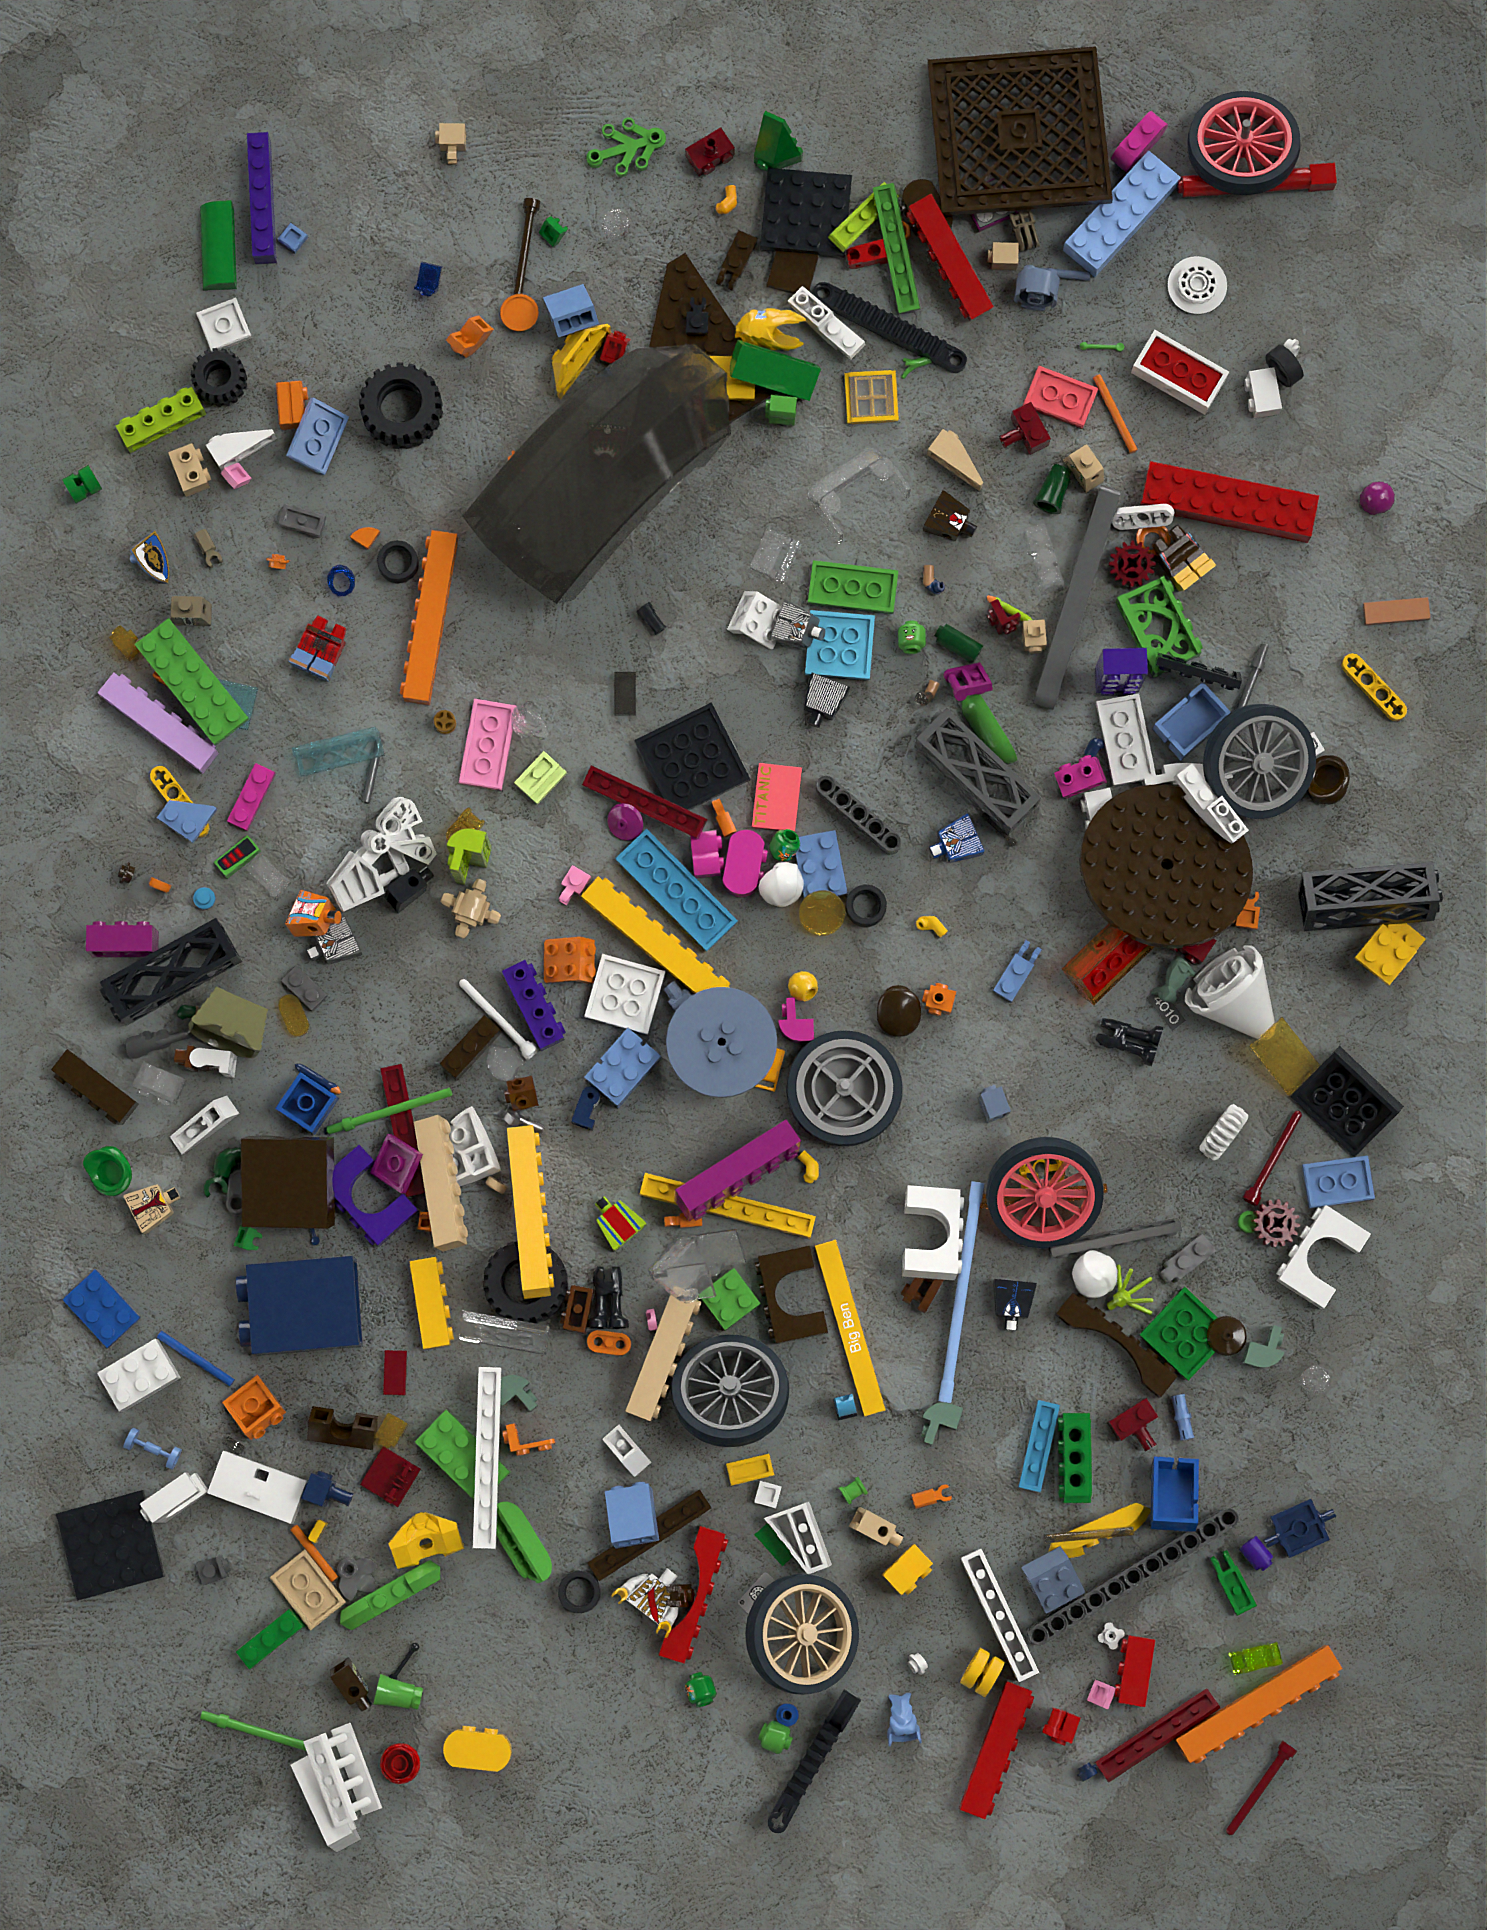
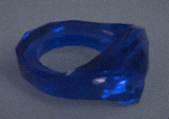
M341 564L332 567L327 575L328 587L337 596H347L352 593L355 588V576L352 570ZM344 573L350 581L348 590L340 592L335 589L333 585L335 574Z

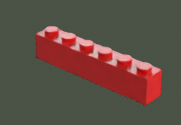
M932 194L910 205L907 208L909 211L906 213L912 225L916 223L919 229L917 235L922 243H927L930 249L927 251L933 262L937 261L940 267L938 269L939 275L943 281H948L950 288H948L949 293L954 300L958 299L961 305L959 310L964 319L968 317L970 321L993 308L992 302Z
M1005 1681L961 1800L960 1810L982 1819H986L987 1815L991 1816L995 1803L992 1802L995 1794L999 1795L1003 1784L1000 1781L1003 1772L1007 1773L1011 1760H1008L1010 1751H1015L1019 1739L1015 1737L1018 1729L1023 1730L1026 1722V1717H1023L1026 1708H1031L1034 1696L1031 1695L1032 1690Z

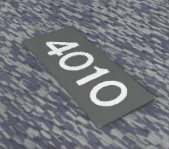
M1151 994L1147 997L1172 1031L1186 1021L1171 1002L1162 1001L1158 995Z

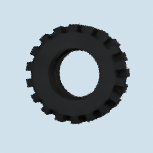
M212 348L213 352L209 353L206 350L204 351L205 355L203 357L199 355L197 357L198 362H194L192 365L194 369L191 370L192 384L203 401L206 400L209 405L212 406L215 403L217 407H221L222 403H225L226 406H230L229 402L233 400L236 403L238 401L237 397H242L244 394L243 389L247 388L245 368L239 357H236L232 351L228 353L224 348L221 351H218L217 348ZM223 368L231 372L229 381L223 386L215 387L207 383L210 373L216 369Z

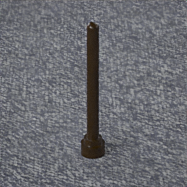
M524 198L523 209L526 216L514 295L523 293L534 215L540 209L541 202L535 198Z

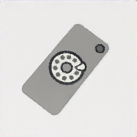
M764 1572L741 1597L738 1604L749 1614L758 1595L775 1580L768 1573Z

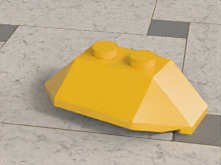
M596 325L570 333L564 341V347L554 353L552 365L558 398H563L605 342L607 335L611 333L610 325Z

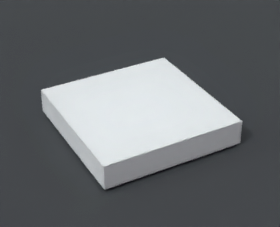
M236 298L196 313L211 352H213L212 348H217L220 351L222 348L225 349L252 338Z

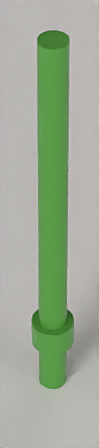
M450 1088L355 1118L347 1117L342 1119V1122L327 1126V1132L329 1135L343 1130L347 1132L355 1129V1126L451 1097L452 1091Z
M202 1711L200 1719L215 1723L217 1727L223 1729L228 1727L307 1751L303 1740L233 1720L225 1714L217 1715Z

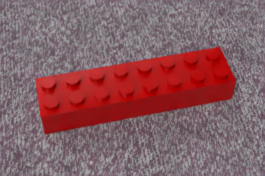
M1150 461L1140 506L1168 504L1174 509V516L1308 543L1312 536L1319 495Z

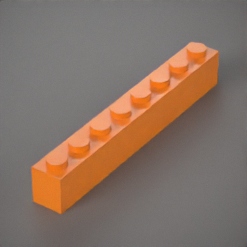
M432 530L431 536L426 538L425 549H428V554L422 560V570H425L424 577H420L418 583V590L421 591L420 599L416 598L414 611H417V617L412 620L411 632H414L413 640L408 642L407 653H410L409 661H405L404 674L407 675L405 682H402L400 687V695H403L404 702L430 705L459 540L458 535L455 533Z
M1324 1645L1207 1717L1174 1740L1187 1762L1192 1763L1194 1761L1197 1764L1206 1758L1205 1754L1209 1751L1217 1752L1225 1747V1741L1230 1738L1234 1741L1245 1734L1243 1730L1251 1726L1253 1729L1264 1722L1262 1719L1270 1714L1273 1717L1283 1710L1281 1708L1288 1702L1292 1705L1301 1700L1300 1695L1304 1692H1314L1321 1687L1319 1683L1325 1679L1328 1682L1340 1675L1338 1671L1343 1668L1329 1645Z

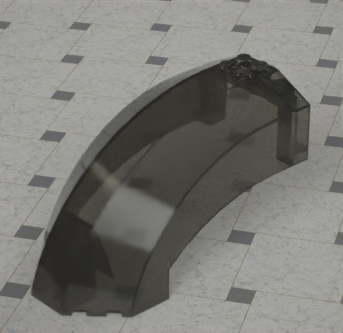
M696 344L636 348L599 372L566 400L514 453L462 517L483 544L523 581L556 604L575 600L604 563L642 520L689 473L697 467H704L731 435L728 413L730 412L729 396L727 395L726 385L727 372Z

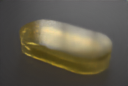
M285 995L280 999L278 1006L286 1027L293 1036H304L309 1030V1021L301 1002L294 995Z

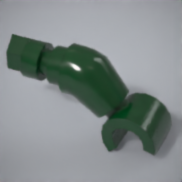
M228 1147L217 1155L213 1169L215 1176L206 1180L203 1185V1193L206 1198L211 1195L209 1186L214 1182L220 1183L222 1192H228L225 1178H229L233 1169L238 1166L237 1163L241 1162V1147L231 1149Z

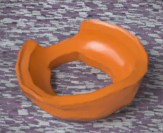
M1165 526L1139 528L1136 534L1137 544L1143 542L1142 548L1145 549L1146 547L1143 545L1144 538L1148 533L1158 534L1160 537H1163L1168 545L1171 543V537L1167 533L1168 529ZM1154 549L1148 551V554L1157 555Z

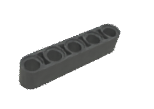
M825 775L817 780L816 792L819 797L884 853L893 855L899 851L901 838L886 823L832 777ZM828 782L832 788L830 791L825 792L820 789V785ZM843 796L847 798L848 803L840 806L837 804L836 799ZM857 810L862 811L864 818L861 820L854 819L853 812ZM871 825H878L881 831L878 834H872L869 831V827ZM888 839H894L897 842V846L895 848H888L885 842Z

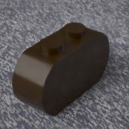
M917 179L905 187L902 195V206L900 207L905 218H908L906 213L909 211L907 208L929 194H932L941 210L940 195L931 181ZM944 216L949 227L952 229V216ZM914 223L913 225L911 224V229L913 233L915 234V236H918L917 232L919 231L916 223Z

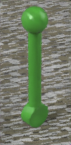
M1082 342L1080 343V349H1116L1117 352H1122L1124 345L1122 343L1117 345H1098Z

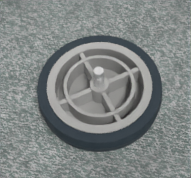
M833 1031L813 1039L796 1055L787 1076L786 1093L788 1104L795 1120L808 1134L830 1145L854 1146L874 1139L889 1127L897 1115L901 1104L903 1084L895 1059L880 1042L856 1031Z

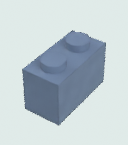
M995 1085L983 1089L978 1100L987 1123L1008 1116L1011 1110L1002 1086L996 1088Z

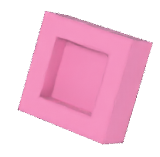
M239 463L225 467L221 472L233 489L248 484L252 479Z
M1095 1679L1087 1701L1109 1709L1116 1688Z

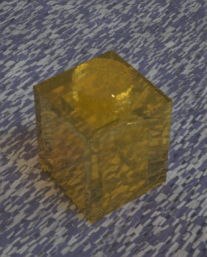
M388 1413L375 1435L379 1438L378 1443L388 1449L391 1445L397 1447L409 1423Z

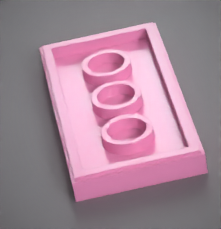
M474 699L459 784L502 791L517 711L516 705Z

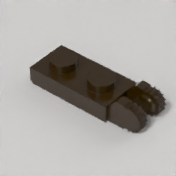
M738 230L721 266L716 284L721 285L726 273H730L733 276L729 281L728 289L733 291L757 244V237Z
M670 1584V1586H666V1591L670 1593V1599L666 1600V1606L691 1607V1602L694 1601L692 1584Z

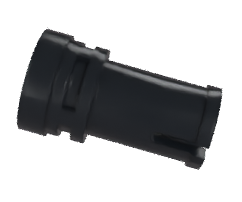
M648 602L639 608L636 613L642 617L643 621L647 622L654 634L658 635L665 630L666 626L655 613L656 610L653 609V605Z

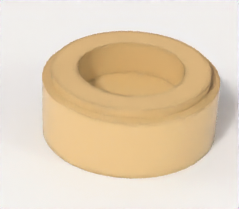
M489 1176L485 1182L487 1186L501 1194H504L508 1188L507 1185L492 1176Z

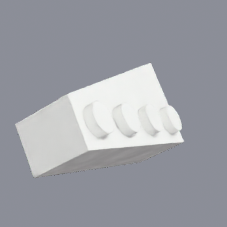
M309 1756L291 1764L327 1846L338 1852L361 1840L354 1821L335 1828Z

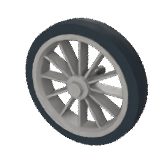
M1269 704L1243 706L1224 717L1212 731L1203 756L1205 781L1217 798L1223 796L1237 815L1253 819L1275 817L1292 808L1308 790L1316 767L1315 745L1307 727L1288 710ZM1267 722L1259 746L1254 723ZM1274 723H1276L1284 730L1268 747ZM1247 726L1249 727L1254 751L1237 735L1239 731ZM1288 736L1291 737L1294 747L1272 754ZM1233 738L1246 750L1242 756L1226 752ZM1295 753L1294 768L1274 763L1275 759ZM1225 755L1247 761V763L1224 770L1223 766ZM1273 766L1293 771L1286 785L1271 771ZM1247 769L1242 774V776L1231 787H1229L1225 776ZM1266 773H1268L1282 787V789L1272 797L1270 795ZM1260 776L1265 799L1253 801ZM1251 777L1245 800L1241 799L1235 793Z

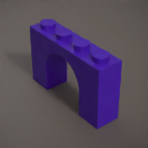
M359 1144L334 1166L332 1183L334 1197L337 1199L335 1204L343 1213L346 1210L352 1216L349 1220L357 1229L362 1227L365 1230L366 1234L364 1237L372 1246L376 1243L380 1247L413 1218L419 1210L404 1194L400 1195L393 1203L379 1213H364L355 1206L352 1199L353 1185L375 1162Z

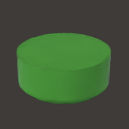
M1245 1211L1238 1218V1227L1245 1233H1253L1252 1229L1256 1227V1224L1251 1222V1220L1257 1219L1253 1211Z

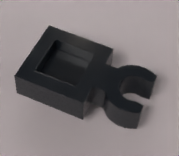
M691 297L690 307L693 312H687L686 335L708 336V312H702L706 308V299L702 298V304L697 306L694 304V297Z

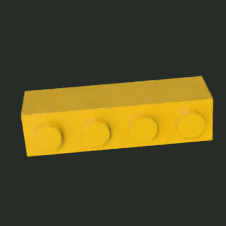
M437 1257L409 1261L423 1349L451 1346L450 1340H454L453 1328L448 1327L447 1318H451L449 1305L444 1303L447 1289L445 1283L441 1284L440 1275L444 1274L442 1261L438 1262Z

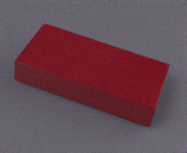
M385 1350L383 1395H406L407 1351Z

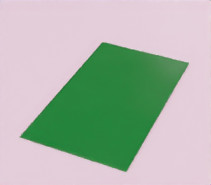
M766 1523L754 1534L782 1566L793 1557L791 1551L780 1540L770 1524Z

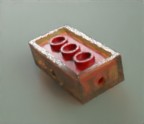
M1108 923L1062 968V971L1078 994L1092 1005H1095L1154 946L1129 938L1130 935L1118 928H1113Z

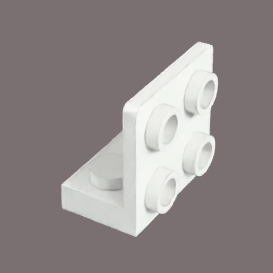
M744 591L727 630L734 634H745L768 649H773L776 641L770 639L782 606L757 591Z

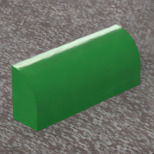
M232 200L205 203L200 207L203 291L237 289L235 217Z
M737 340L730 363V376L808 401L811 399L821 368L815 363L741 340Z

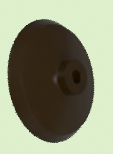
M1219 1317L1210 1324L1207 1330L1209 1346L1220 1355H1234L1241 1351L1246 1343V1329L1234 1317Z

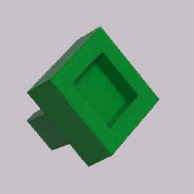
M550 216L545 219L539 234L552 247H555L567 232L568 227H562L559 224V218L554 219Z
M240 1225L233 1246L249 1251L258 1250L259 1247L253 1245L252 1242L255 1237L262 1239V1234L254 1228L242 1227Z

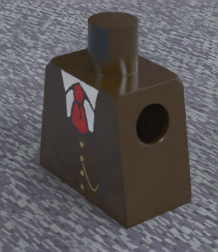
M942 490L923 526V531L956 541L961 532L972 538L978 526L967 521L970 516V510L946 491Z

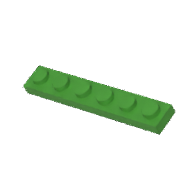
M890 183L873 187L899 314L920 310L921 307L895 184Z

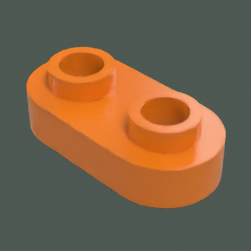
M595 1330L589 1334L587 1345L590 1350L596 1353L622 1356L630 1351L631 1340L623 1333ZM598 1337L603 1341L600 1346L594 1344V1340ZM619 1340H622L625 1344L622 1349L616 1347V1343Z

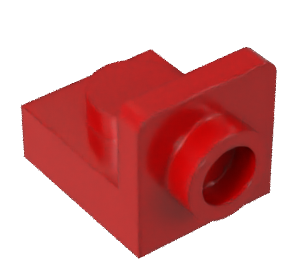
M619 331L609 333L600 360L621 366L627 345L631 339L626 338V334Z

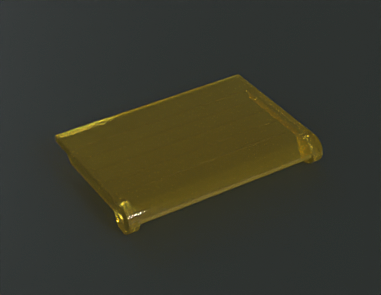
M1283 1017L1249 1046L1287 1095H1291L1320 1066Z

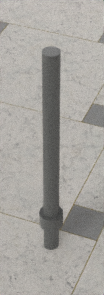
M1261 643L1256 658L1252 660L1250 665L1252 669L1236 709L1248 704L1259 672L1263 670L1265 665L1264 659L1269 649V646ZM1234 738L1229 743L1226 752L1230 751ZM1225 755L1224 757V764L1226 762L1227 755Z

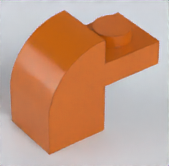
M478 315L469 318L462 329L450 334L446 341L450 344L453 351L467 358L487 340L494 329Z

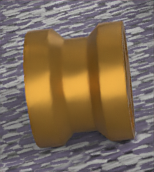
M441 710L434 716V725L439 733L450 734L456 728V720L453 713L448 710Z

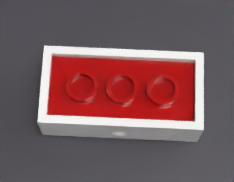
M1154 330L1133 365L1131 373L1205 415L1226 381L1229 371Z

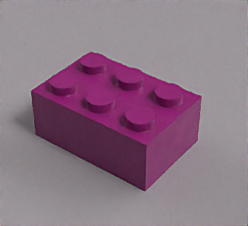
M95 921L92 925H86V952L92 957H146L158 950L159 931L153 925H150V922L139 921L136 922V925H128V922L117 921L114 922V925H106V922Z

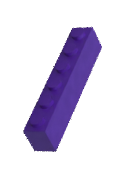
M268 132L247 133L252 256L255 264L277 263L271 139Z

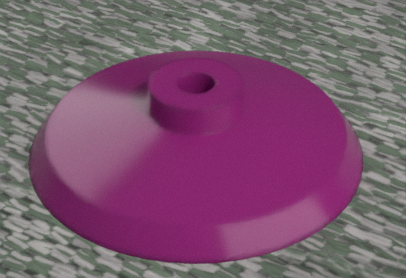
M621 803L615 805L609 811L607 823L615 837L623 841H631L641 834L643 819L640 812L634 806Z

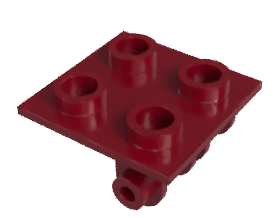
M383 1446L360 1485L390 1504L399 1507L421 1468Z

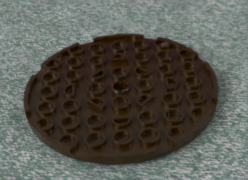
M1166 784L1135 787L1114 796L1106 802L1094 815L1085 831L1080 848L1079 865L1080 874L1086 887L1085 891L1091 903L1113 928L1120 929L1130 935L1129 938L1146 945L1178 949L1183 948V946L1200 945L1210 941L1227 930L1235 922L1251 892L1253 865L1250 849L1244 835L1231 844L1214 831L1185 800L1184 796L1186 793L1181 787ZM1167 860L1172 869L1165 870L1162 868L1161 862Z

